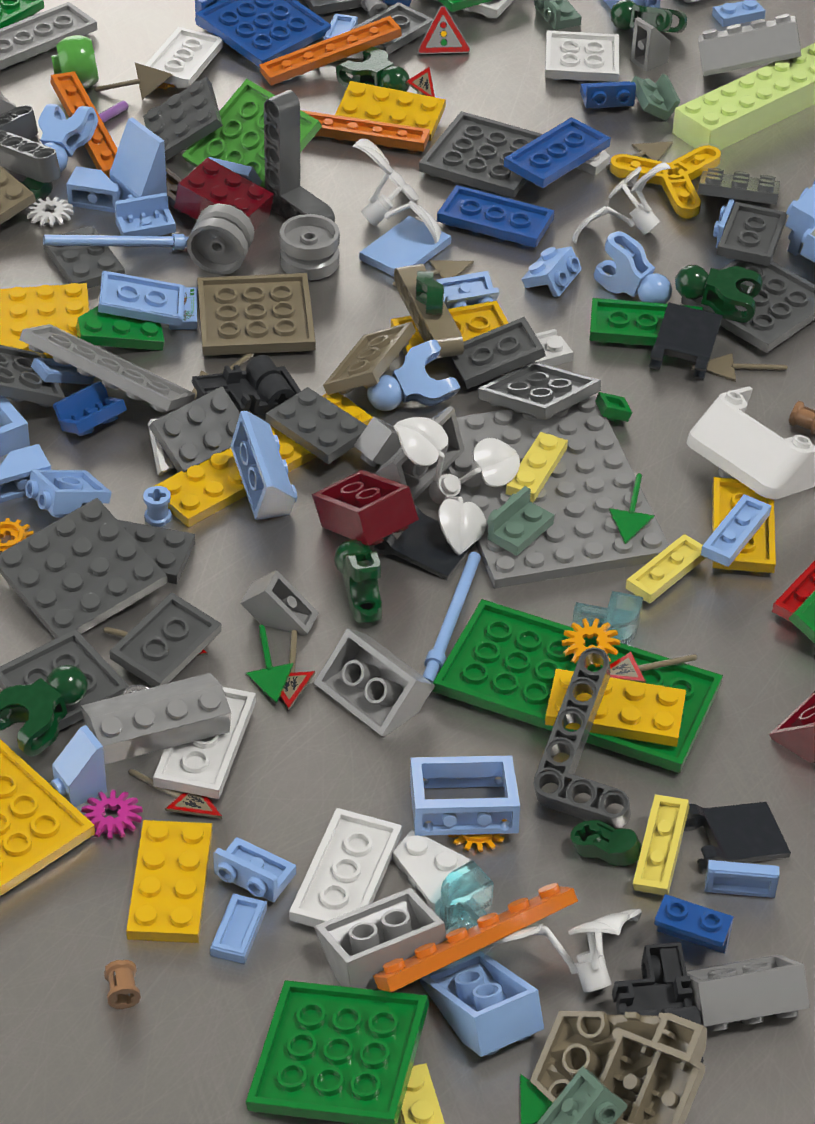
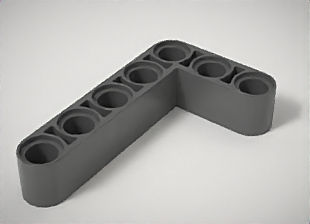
M286 90L264 102L265 189L274 194L271 209L286 220L298 215L315 214L327 217L335 223V215L331 207L300 186V102L293 91Z
M28 105L19 106L1 114L0 166L40 182H52L59 179L61 172L56 150L29 140L38 134L33 107Z
M592 647L583 651L579 657L535 774L533 784L537 800L544 807L587 821L600 820L618 829L625 826L631 816L630 802L626 793L620 789L574 775L611 673L609 658L606 652L600 648ZM594 663L603 666L602 669L596 672L587 670V667ZM581 693L592 695L588 701L584 702L575 699ZM569 723H578L581 725V727L574 732H569L564 729L565 726ZM558 753H567L570 756L564 762L553 760L554 756ZM548 783H555L559 786L552 793H545L541 790ZM581 793L591 796L590 800L586 803H577L573 799ZM614 803L624 807L617 814L607 812L606 808Z

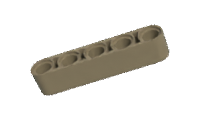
M423 264L395 268L394 281L397 291L424 342L437 340L441 347L436 359L462 355L464 352L463 338L444 301L442 315L426 314V305L416 300L417 271H427Z

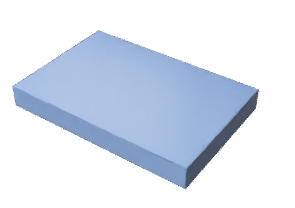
M408 216L360 251L359 260L394 277L395 268L425 264L451 244V236L441 231L440 239L435 244L424 222Z
M102 271L98 312L181 327L184 313L185 285Z

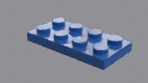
M571 117L504 158V167L533 182L535 185L544 188L610 147L611 138Z
M456 185L437 212V222L536 248L554 220L555 210Z

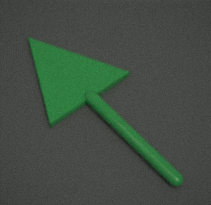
M640 473L636 475L629 511L609 508L610 514L625 544L655 516L635 512L642 480V474Z
M261 624L259 625V633L266 668L246 672V675L277 704L294 664L272 666L265 626Z
M520 1074L521 1124H537L553 1102L533 1085L528 1078Z

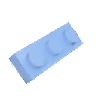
M744 494L703 544L701 556L729 567L768 518L771 505Z

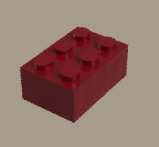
M207 157L178 183L174 208L197 220L201 211L209 205L219 203L231 205L241 210L250 219L255 231L269 218L274 194Z
M360 470L312 494L323 528L350 539H357L367 546L377 545L384 540V537L392 533L405 531L411 523L419 520L409 486L364 470Z

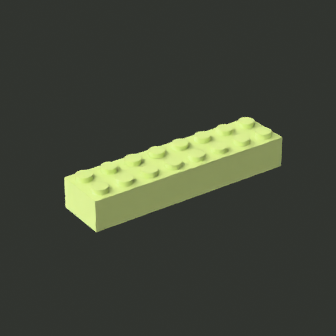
M815 43L801 49V57L773 62L676 107L672 134L695 149L709 145L722 150L815 105Z

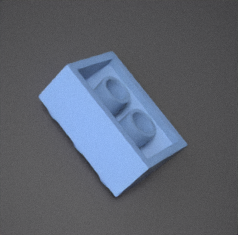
M241 411L230 447L255 520L290 515L293 505L297 501L296 487L290 484L287 462L284 459L282 460L279 452V439L277 435H273L269 423L248 411Z

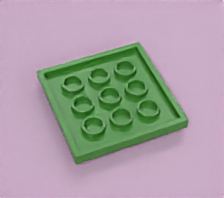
M246 79L219 111L223 126L189 146L182 154V157L194 167L201 164L207 157L251 166L262 180L260 186L265 189L264 102L275 95ZM301 110L300 153L322 128L321 123L317 119Z

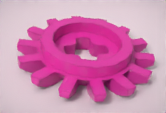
M111 790L110 798H107L102 791L98 792L101 801L90 797L87 799V803L91 805L81 808V812L87 813L84 816L95 825L96 832L94 836L97 838L102 833L107 834V839H112L113 834L118 833L121 838L125 837L124 831L127 828L133 832L137 829L132 821L140 823L142 821V817L135 814L143 812L141 806L135 805L138 803V799L136 797L127 799L129 793L126 791L121 793L118 798H116V790ZM109 808L112 811L119 809L117 811L118 817L107 816L105 818V809Z

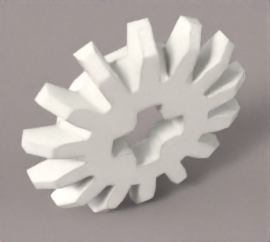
M46 197V201H43L41 198L36 199V202L26 209V213H28L26 217L27 219L33 218L31 220L33 224L38 222L40 223L39 226L42 227L44 225L54 227L55 224H64V219L69 221L71 219L69 215H73L74 211L71 210L73 206L68 204L67 200H60L59 197H55L50 201V198ZM50 209V210H54V212H53V213H51V212H49V211H46V212H45V210Z

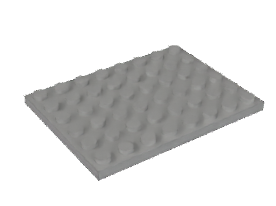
M596 396L572 405L570 409L562 410L547 420L536 419L534 415L527 413H516L513 409L457 417L465 451L446 469L447 474L457 476L458 479L478 468L472 459V452L475 445L483 439L495 438L503 441L516 450L520 463L540 432L568 440L566 452L534 501V504L554 514V524L518 556L488 540L487 520L493 510H498L510 497V495L506 494V485L501 487L486 485L482 479L481 472L461 484L460 492L456 497H462L463 503H475L481 509L486 519V529L481 538L476 541V546L494 589L646 564L669 546L655 516L628 543L625 544L609 508L629 511L636 477L607 417H602L596 405ZM640 487L635 512L654 515Z

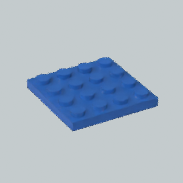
M221 0L195 13V22L213 35L222 38L224 43L259 68V65L297 51L324 37L332 26L297 0Z

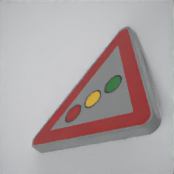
M440 6L417 52L419 54L469 53L471 49L445 6Z

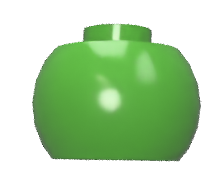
M72 35L59 41L56 45L58 54L51 55L54 74L75 71L84 89L95 85L99 81L92 40L85 36Z

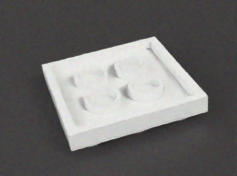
M547 30L545 78L553 80L571 79L580 82L587 80L618 82L619 34Z

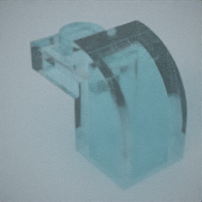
M612 591L608 608L576 602L572 623H577L583 628L582 619L586 618L589 626H592L595 618H598L599 628L604 623H610L611 626L606 631L617 630L618 635L611 638H616L620 640V643L627 645L637 634L641 619L643 597Z
M473 860L453 870L442 883L440 919L445 923L446 930L455 925H458V928L465 927L467 930L478 925L477 919L487 915L484 909L492 906L494 883Z

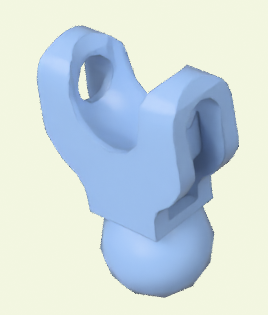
M47 104L44 107L38 120L39 127L43 132L40 141L42 145L56 150L60 172L66 168L68 156L72 157L78 147L91 140L98 123V117L93 107H78L73 116L66 119L65 113L58 104Z
M621 231L611 233L606 240L605 251L613 260H605L599 263L594 271V279L611 293L619 294L624 292L632 297L638 294L642 302L666 304L672 295V286L667 277L653 273L655 267L647 260L645 251L638 241Z
M430 340L410 348L405 356L402 367L394 370L392 376L382 375L378 384L368 388L367 395L370 403L376 409L389 411L398 407L402 401L403 403L418 401L423 405L434 406L455 396L461 387L453 377L436 380L426 373L425 365L435 360L441 350L437 340Z

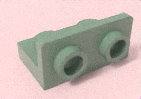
M534 0L535 8L539 10L545 17V20L555 30L581 25V15L568 0Z
M662 74L656 83L651 79L645 78L644 80L637 76L631 81L636 84V97L645 112L667 121L672 113L675 112V108L680 104V99L671 81L665 74Z
M526 486L519 492L512 494L507 502L498 510H493L487 520L488 540L516 556L554 524V514L530 502L531 489Z
M582 1066L537 1124H614L626 1110L627 1104L612 1093L592 1072Z

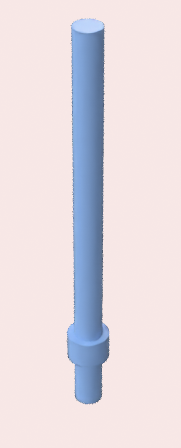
M172 234V236L44 235L43 244L44 246L172 247L173 250H184L187 247L189 237H185L184 234Z
M471 552L468 556L435 645L426 656L424 662L426 668L423 677L433 683L437 673L446 661V649L481 559L480 554L477 552Z

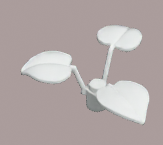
M368 139L358 140L353 147L364 151L385 171L376 191L369 198L370 203L361 210L364 217L372 225L376 226L384 218L388 220L391 216L411 208L427 226L436 244L441 235L440 226L421 205L415 203L419 199L415 190L405 183V180L398 172L390 167L387 158L373 142ZM389 177L398 187L388 197L383 194L378 197ZM402 191L410 201L391 211L390 209L393 207L391 200Z
M662 162L653 167L639 180L638 177L642 168L638 167L632 171L608 196L611 199L613 195L624 190L636 207L629 213L632 219L608 206H603L589 215L578 226L573 234L572 241L576 244L579 234L587 224L608 213L628 223L630 227L636 225L643 235H646L660 220L651 211L652 209L647 204L642 190L646 182L656 173L671 169V167L667 163ZM636 191L642 204H639L632 193Z
M411 417L401 420L393 427L398 434L401 447L410 461L419 466H430L438 460L436 474L432 477L435 482L429 488V495L435 503L441 504L438 509L440 527L451 548L457 555H461L481 538L486 529V519L481 509L475 503H463L462 497H455L460 492L461 484L481 472L482 479L486 485L490 487L504 486L516 476L519 470V455L515 449L503 441L495 438H486L478 442L472 452V459L478 468H475L459 479L452 474L441 475L445 455L441 450L448 444V436L440 424L429 418Z
M631 909L609 914L568 931L569 935L587 933L590 951L577 955V963H574L551 930L544 926L543 923L524 927L486 946L483 952L486 955L494 946L507 941L521 939L530 935H544L567 963L571 975L578 973L583 992L595 991L612 984L603 955L602 934L620 935L623 924L627 920L638 922L642 912L641 909Z

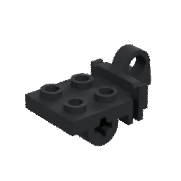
M259 355L251 359L245 371H242L238 365H234L233 370L229 366H224L223 373L192 376V384L197 390L196 399L223 386L239 412L250 411L253 415H266L270 410L301 392V389L285 366L276 367L272 359L267 355Z
M681 942L645 945L641 962L642 979L614 982L612 997L613 1003L617 1002V1014L625 1015V1012H637L640 1015L659 1016V1013H671L701 1025L699 1010L692 1003L693 990L689 988L691 979L690 976H687Z

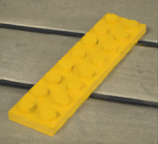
M339 392L322 395L365 425H368L373 418L346 396L340 395ZM270 425L273 435H277L279 439V452L282 460L284 459L287 462L288 473L317 457ZM231 447L221 453L213 454L210 459L199 465L189 467L185 472L180 471L154 485L163 486L170 491L171 500L168 503V509L188 528L247 496Z

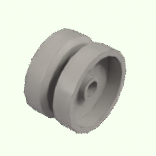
M220 203L209 205L201 211L187 240V251L192 261L209 273L219 275L233 273L241 267L254 239V227L250 219L241 210L231 205Z
M304 214L289 218L282 224L280 229L281 268L287 274L307 273L308 280H319L333 274L339 265L338 246L340 244V232L338 225L322 215Z

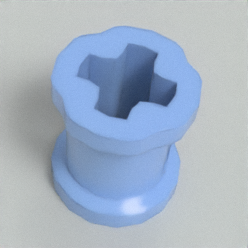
M153 486L146 489L143 494L144 503L147 505V510L144 514L145 521L155 527L166 525L172 519L171 510L168 509V503L171 500L170 491L163 486Z

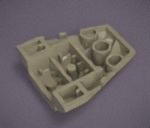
M559 1011L530 1082L550 1101L554 1102L583 1066L627 1104L626 1110L614 1124H685L705 1074V1065L700 1061L706 1049L707 1028L671 1013H659V1016L640 1015L637 1012H625V1015H608L601 1011Z

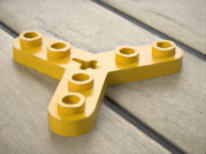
M709 145L698 147L667 163L671 169L656 173L646 184L662 185L674 211L680 217L685 219L695 217L700 212L701 200L691 180L702 175L703 171H708V168L717 167L720 164L721 151ZM616 154L611 158L610 172L618 178H626L632 171L641 167L639 180L653 167L662 163V161L628 154Z

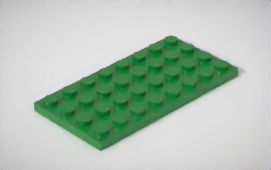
M481 599L433 681L435 687L432 692L552 731L553 726L545 725V717L556 669L574 671L577 662L575 664L571 662L574 653L565 656L564 651L570 646H562V640L570 638L564 636L565 630H575L560 623ZM594 636L591 639L584 638L586 647L590 645L598 646L597 637ZM623 643L612 645L618 650L617 655L608 653L611 659L609 664H612L629 652L632 653L637 665L670 659ZM686 663L641 671L647 684L686 690L677 747L591 732L586 742L681 773L719 691L723 675ZM591 664L587 667V670L596 672L602 669L603 666L595 667L594 664ZM564 728L565 730H567V731H569V732L577 731V730H573V729Z

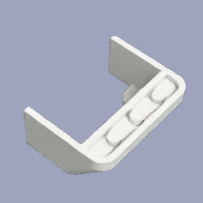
M750 386L720 394L690 430L686 443L691 449L765 498L780 499L815 487V445L811 443L809 438L802 435L783 439L744 413L753 388Z

